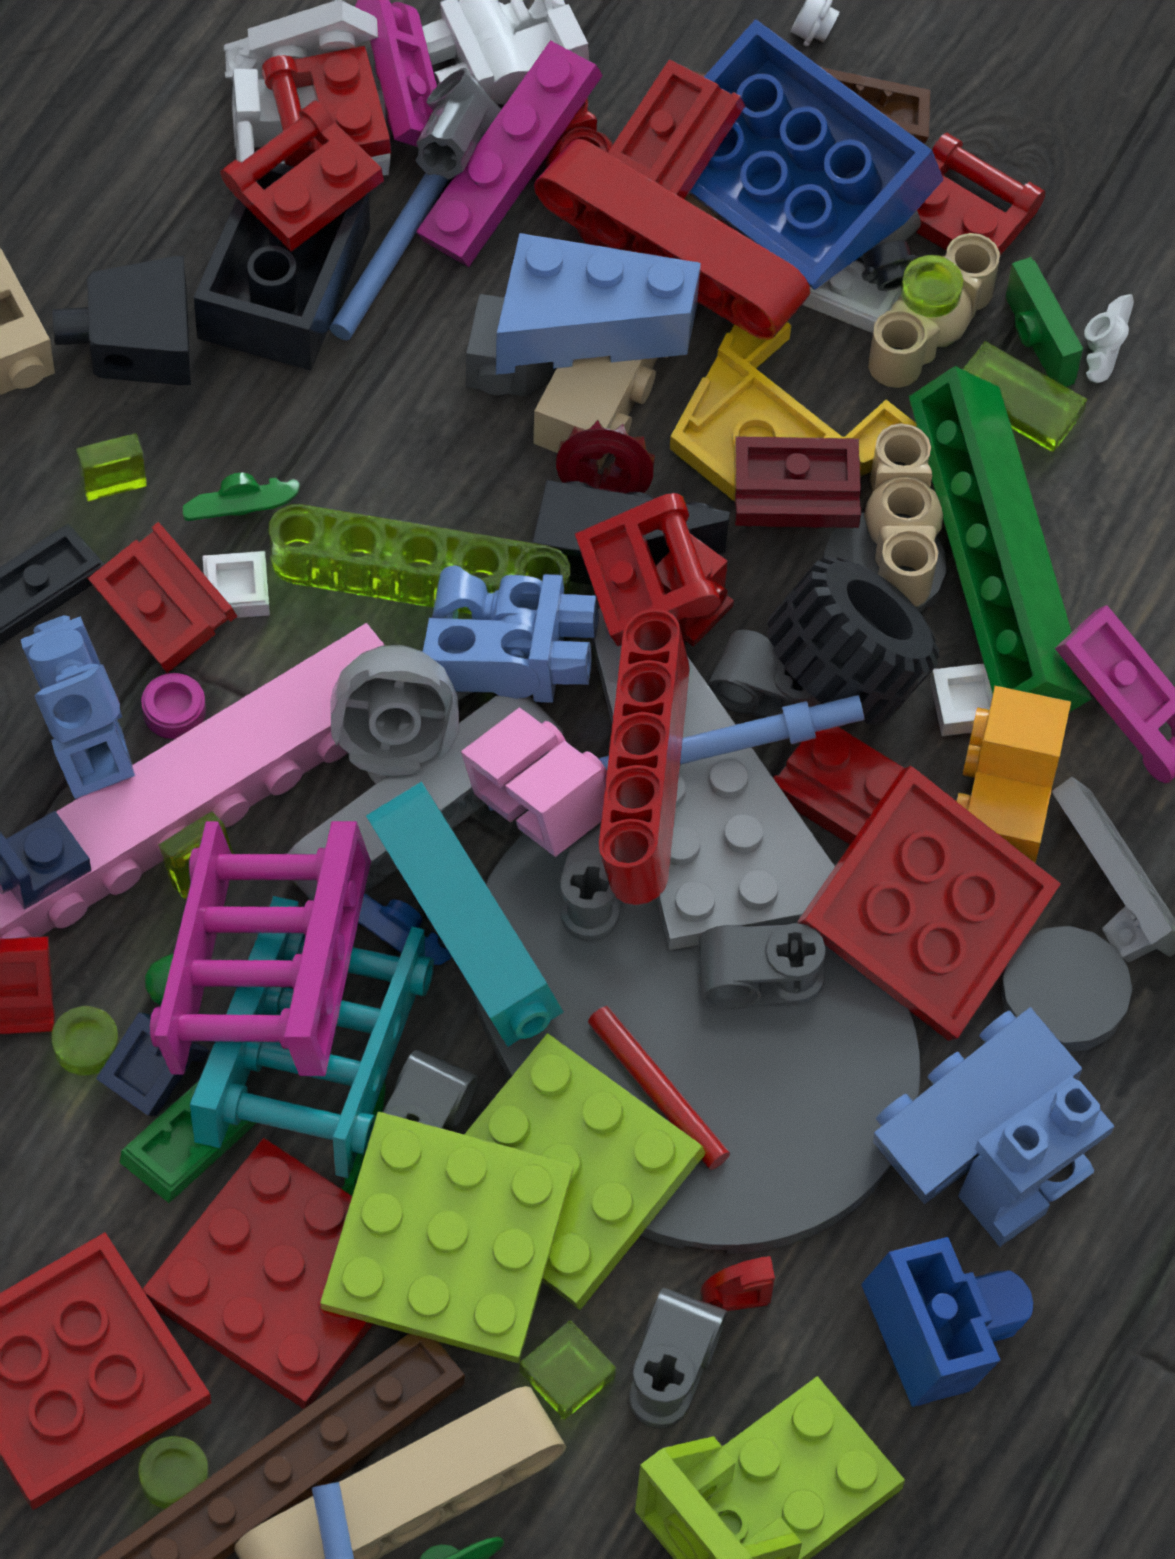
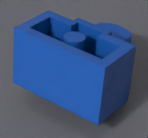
M948 1237L890 1251L861 1284L912 1407L970 1392L1001 1361L993 1342L1013 1337L1032 1316L1034 1304L1030 1289L1024 1280L1012 1271H995L976 1277L973 1272L964 1274Z

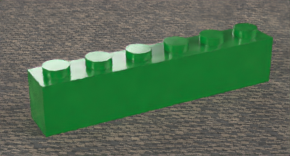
M954 366L910 395L909 400L917 428L925 433L931 445L928 465L932 470L933 485L942 507L944 524L992 693L995 686L1070 701L1069 712L1090 701L1091 695L1087 687L1055 650L1072 631L1000 387Z

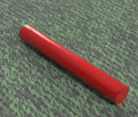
M604 1006L595 1011L588 1019V1024L669 1122L703 1146L705 1155L701 1160L708 1169L714 1170L722 1165L730 1156L727 1148L608 1006Z

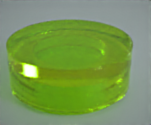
M936 255L919 257L913 260L904 271L901 287L902 299L910 310L921 316L941 317L947 315L958 306L961 300L963 275L957 265L947 258Z
M81 1006L68 1010L59 1017L52 1030V1045L56 1060L65 1070L77 1075L99 1073L119 1044L117 1027L114 1020L105 1011L92 1006Z
M179 1436L161 1438L152 1443L144 1451L138 1467L140 1485L144 1495L152 1504L162 1509L168 1508L209 1478L207 1459L202 1449L193 1441Z

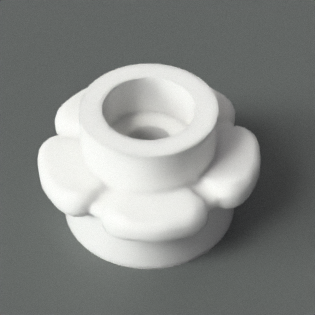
M833 0L805 1L790 31L805 39L804 46H809L813 38L823 43L826 40L840 13L830 7Z

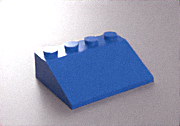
M757 19L750 24L704 76L717 83L721 89L732 94L734 92L740 95L745 108L695 182L689 194L739 233L797 268L813 290H816L903 226L944 180L933 151Z

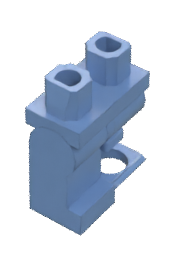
M449 566L440 573L432 618H429L423 652L444 667L454 686L455 692H494L497 695L515 699L526 698L533 694L534 702L553 703L556 684L589 685L592 658L590 642L564 641V637L595 638L597 636L599 623L597 597L565 594L562 575H543V581L529 576L506 575L501 579L499 590H496L495 593H487L486 585L481 579L469 574L459 566ZM458 608H469L473 620L458 619Z
M63 615L37 625L33 630V635L20 640L41 689L35 694L36 702L54 738L51 740L54 753L74 798H79L135 776L124 735L117 719L122 718L120 703L104 665H101L81 616L70 620L69 616Z
M1071 1075L977 1141L975 1150L980 1156L973 1160L958 1197L999 1247H1001L1043 1217L1050 1206L1048 1202L1058 1199L1094 1173V1169L1084 1153L1109 1136L1114 1129V1125L1100 1110V1104L1081 1081L1074 1079ZM1072 1163L1073 1173L1067 1180L1062 1182L1047 1180Z

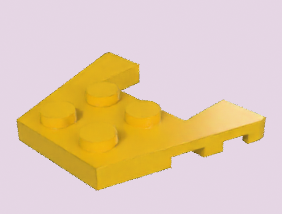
M787 322L777 335L770 340L759 339L734 325L731 332L726 333L718 348V354L707 376L705 378L702 377L672 432L670 450L735 501V436L859 439L860 476H863L872 470L876 441L882 430L891 425L901 423L917 427L916 422L885 400L851 432L842 437L756 369L790 339L791 324Z

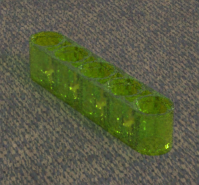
M291 504L282 507L273 514L269 522L271 566L276 575L292 584L434 607L440 573L444 568L456 565L469 574L476 572L491 574L489 577L479 578L485 583L487 593H495L496 590H499L501 579L506 575L529 576L543 581V575H562L564 593L569 594L570 563L560 550L547 545L304 504ZM295 541H302L308 543L307 545L301 547H292L288 545L289 543ZM353 552H365L369 555L363 557H353L348 554H351ZM425 562L430 565L426 567H413L409 564ZM458 608V612L472 614L469 608Z

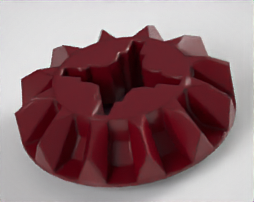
M597 420L587 430L575 426L569 438L560 442L556 457V469L562 483L578 481L586 483L595 489L624 494L628 492L645 493L653 480L655 455L647 452L644 436L631 437L627 435L624 424H621L615 430L604 428L599 420ZM604 454H614L615 461L608 468H604L602 474H598V460Z

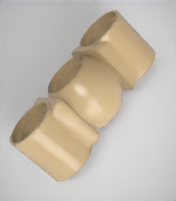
M968 233L959 235L950 242L946 255L937 258L933 262L931 273L921 274L909 281L898 300L893 304L892 309L878 317L873 329L868 368L871 375L879 383L887 387L900 388L916 381L921 373L922 366L935 359L937 347H947L960 339L971 319L975 316L976 311L989 304L993 297L1000 257L999 250L994 242L981 234ZM891 347H898V348H902V349H904V350H897V349H893V348H891Z
M901 423L885 428L877 437L870 476L873 492L866 503L864 518L871 539L877 544L875 561L879 566L878 575L894 585L917 607L924 603L931 594L938 558L935 538L942 527L943 512L936 492L930 488L932 470L928 465L931 450L929 438L919 428ZM893 462H903L907 465H896ZM895 514H907L912 518H902ZM907 566L917 571H903L898 567Z

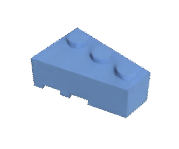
M519 233L497 329L496 375L515 373V366L552 362L553 369L573 367V360L594 357L610 356L612 363L687 355L697 309L701 263Z
M1031 1007L1017 1018L1010 1010L999 1016L980 1033L979 1037L985 1044L966 1059L959 1052L948 1057L928 1075L927 1078L933 1084L914 1101L907 1094L900 1096L876 1117L881 1127L874 1132L873 1143L924 1205L970 1170L973 1160L980 1156L975 1150L978 1140L1072 1075L1074 1079L1079 1080L1082 1067Z

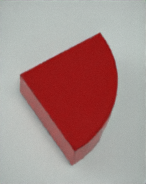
M771 1256L744 1261L712 1275L703 1283L700 1289L702 1301L727 1311L768 1306V1303H771L775 1280Z

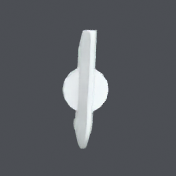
M1132 294L1115 299L1109 304L1107 312L1100 313L1092 318L1085 328L1084 335L1088 340L1089 348L1093 352L1088 354L1086 358L1089 365V371L1086 372V375L1094 383L1107 380L1114 369L1120 346L1128 336L1129 327L1127 324L1134 304Z

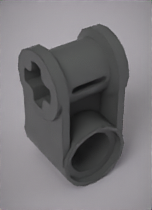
M737 630L731 634L708 682V686L723 707L734 712L749 713L760 718L782 714V707L792 705L793 703L807 701L809 707L822 703L810 695L790 675L775 654L774 646L769 641V638L750 630Z
M601 822L567 848L566 861L561 876L560 889L563 897L561 921L565 930L573 937L584 941H596L614 931L623 904L611 891L600 855L599 837Z
M792 923L788 925L753 927L723 925L710 928L700 935L702 999L710 1007L732 1010L754 1005H799L817 997L824 986L825 971L823 964L826 952L824 941L815 929L805 924ZM796 939L798 941V948H791L792 940ZM801 961V967H790V962ZM800 980V987L795 989L794 981Z
M416 1049L407 1059L395 1085L394 1092L383 1113L453 1131L462 1121L470 1105L478 1077L476 1074Z
M662 1288L647 1324L643 1344L633 1370L629 1403L632 1413L640 1422L649 1427L662 1429L672 1427L684 1418L704 1368L707 1369L717 1347L726 1320L727 1310L670 1289ZM659 1381L668 1383L664 1392L654 1390L658 1386Z

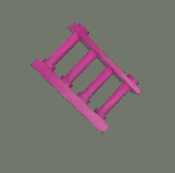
M206 821L200 848H194L190 855L189 874L191 885L161 1007L154 1008L150 1019L152 1044L154 1047L160 1048L171 1074H184L192 1041L280 1042L283 1049H289L299 1076H326L371 859L357 821H331L326 848H319L316 854H231L219 822ZM230 880L317 881L314 900H308L305 907H224ZM217 933H304L306 937L302 954H296L293 960H211ZM204 987H292L294 991L290 1008H284L281 1015L198 1014Z

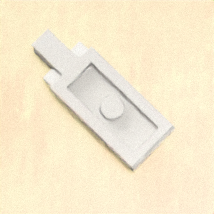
M335 0L249 28L247 38L224 45V51H226L225 78L233 81V69H257L258 79H263L261 71L263 63L277 55H287L294 59L354 48L356 44L378 38L377 18L342 0Z

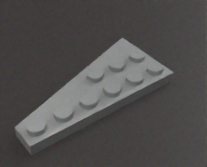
M600 608L598 609L599 623L597 636L590 638L613 724L621 646L618 647L610 637ZM688 657L690 673L683 738L735 725ZM752 747L680 765L669 877L665 890L656 898L669 951L699 945L700 935L716 926L741 925L753 927L797 923L835 867Z

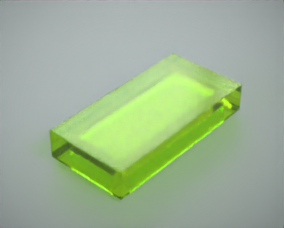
M984 341L963 368V370L999 386L1012 429L1052 452L1056 450L1085 411L1088 399Z

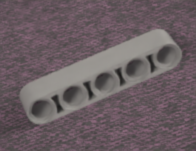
M496 695L459 723V733L450 751L440 760L437 753L430 760L421 762V771L410 775L386 776L303 837L287 854H316L319 848H326L331 821H357L371 859L365 893H367L398 870L368 821L367 814L422 781L450 828L453 829L486 804L474 795L461 754L464 748L519 707L540 723L549 721L557 727L562 735L564 732L537 702H534L531 696L516 699ZM292 880L310 900H314L317 889L316 880Z

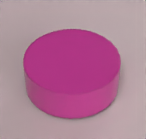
M180 673L161 675L152 680L142 694L141 702L144 721L152 732L161 737L176 739L203 723L205 719L206 705L203 689L196 680Z

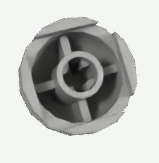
M382 645L365 651L341 671L332 690L330 699L331 736L336 746L339 743L341 748L349 753V761L359 769L382 776L413 774L421 771V762L430 760L437 753L439 754V760L446 755L459 733L458 699L454 686L444 667L423 651L404 645Z

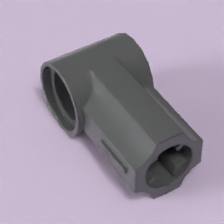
M461 68L446 77L427 98L426 103L433 112L416 142L419 151L415 161L428 175L436 174L449 180L463 172L478 142L502 110L466 68Z

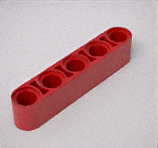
M581 139L571 141L535 181V193L548 210L609 248L701 263L698 302L759 339L770 340L774 338L810 295V286L806 278L789 262L590 142Z
M659 609L645 610L634 615L626 623L623 631L599 837L600 855L611 891L617 899L632 905L649 903L658 898L665 890L668 882L690 673L689 660L679 622L673 614Z

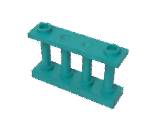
M273 896L269 907H299V901ZM411 927L400 957L356 947L352 949L347 973L391 983L381 1009L344 1000L341 1001L336 1026L371 1034L362 1060L358 1061L330 1054L326 1076H308L351 1086L341 1114L248 1093L245 1084L251 1070L259 1072L262 1066L299 1074L289 1049H283L279 1042L215 1041L190 1102L194 1142L220 1148L229 1124L238 1125L241 1119L333 1140L335 1175L349 1178L357 1153L363 1155L366 1153L376 1120L375 1115H372L415 997L416 995L425 996L431 984L434 959L425 956L424 929ZM259 933L248 960H293L296 954H302L305 934ZM237 987L226 1015H281L284 1008H290L294 991L289 987Z

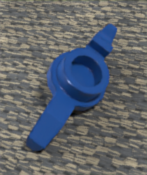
M364 894L358 923L402 953L411 927L419 928L423 920L413 907L403 901L391 899L387 906H382L373 898ZM431 932L428 937L425 936V956L433 958L434 965H441L452 958L447 948L444 949L439 946L438 936L435 933Z

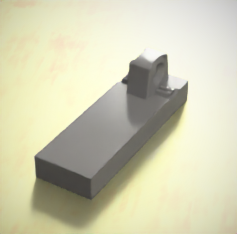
M1070 777L1051 792L1125 904V907L1102 927L1104 934L1123 960L1128 963L1155 949L1171 957L1175 954L1174 916L1092 791L1074 777Z

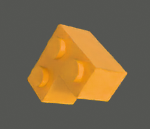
M995 686L990 710L977 707L962 774L963 776L975 778L971 795L958 793L957 802L1036 863L1071 702Z

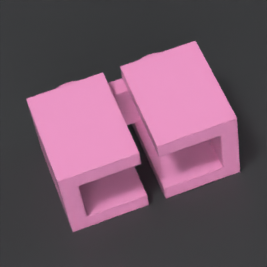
M519 707L461 751L474 795L509 822H512L528 809L529 811L516 820L518 829L554 857L558 856L597 826L602 820L607 776L606 768L591 752L586 751L582 754L568 744L562 733L549 721L540 723Z

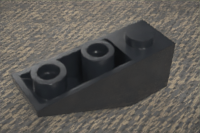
M547 480L533 539L532 575L542 577L543 575H562L565 581L592 585L575 533L654 498L641 492H628L624 494L595 489L586 483L578 481L561 483ZM699 502L686 504L689 511V518L686 521L689 533L717 554L725 552L730 512L717 510L710 505ZM655 530L645 535L655 565L670 552L661 530Z

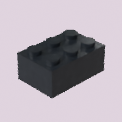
M280 163L256 182L265 190L294 167ZM369 193L293 251H290L237 198L193 297L197 339L311 371L370 232Z

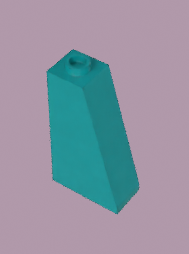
M422 781L367 814L366 817L507 1047L520 1039L530 1038L539 1034L549 1025L552 1019L564 1013L544 977Z

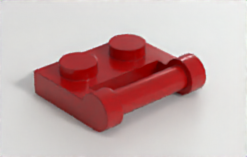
M365 45L294 59L287 55H277L263 63L261 71L264 83L268 89L273 91L283 131L300 119L299 111L302 108L296 88L312 85L316 101L327 109L334 122L370 157L391 153L390 137ZM313 138L284 160L285 165L297 166L323 145Z
M316 100L299 111L300 119L243 162L234 160L220 170L221 177L228 189L290 251H293L384 181L382 168L334 122L327 109ZM313 138L323 145L265 190L256 182Z
M946 132L938 139L932 149L944 180L917 209L921 226L916 233L946 251L950 242L959 235L968 233L981 234L996 244L1001 256L1037 213L1044 201L1046 191L1031 182L1025 185L1021 184L962 149L963 142ZM949 169H952L1012 206L1005 213L944 175Z
M671 493L659 496L575 533L610 637L618 647L622 645L623 631L626 623L634 615L650 609L665 610L673 614L677 621L688 616L696 618L709 615L721 604L715 583L707 580L686 524L689 518V511L683 496L680 494ZM655 530L663 532L682 584L681 588L667 594L663 588L645 537L646 534Z

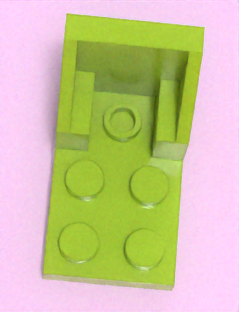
M817 1376L724 1446H721L716 1438L712 1436L665 1447L640 1464L635 1512L673 1559H811L902 1490L905 1479Z

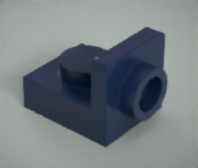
M56 811L7 839L0 832V893L4 894L11 890L24 910L92 871L90 858Z
M139 1012L96 1079L146 1115L157 1116L184 1074L170 1073L160 1048L154 1047L151 1041L150 1019L152 1014ZM197 1041L191 1042L185 1071L192 1061L203 1063L210 1052Z

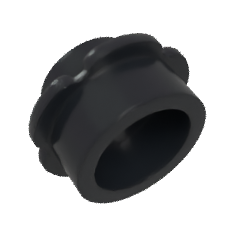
M906 241L884 243L871 248L863 254L862 259L866 270L862 272L861 276L864 281L877 284V288L880 291L894 290L905 286L912 280L911 272L919 264V258L916 255H911Z

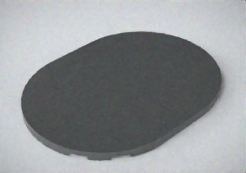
M525 833L521 835L498 862L490 874L486 886L544 977L564 1013L552 1019L549 1025L539 1034L530 1038L520 1039L507 1047L472 990L478 1018L508 1079L513 1076L548 1033L668 1120L588 1024V1019L595 1011L601 1007L608 1006L730 1152L728 1159L714 1170H709L703 1161L700 1160L640 1236L679 1249H684L685 1246L710 1250H727V1254L759 1252L787 1246L809 1238L836 1224L859 1207L877 1189L879 1182L892 1166L873 1143L874 1132L881 1127L876 1117L900 1096L907 1094L914 1101L919 1094L920 1052L916 1029L909 1009L897 1002L827 946H825L826 952L823 964L825 971L824 986L818 996L811 1001L799 1005H754L732 1010L710 1007L702 999L699 945L669 951L656 899L640 905L623 902L619 920L614 931L604 938L596 941H584L573 937L565 930L561 921L563 897L560 886L567 849L554 857ZM796 939L791 941V948H798V941ZM791 961L790 967H801V961ZM800 980L794 981V988L798 989L800 987Z

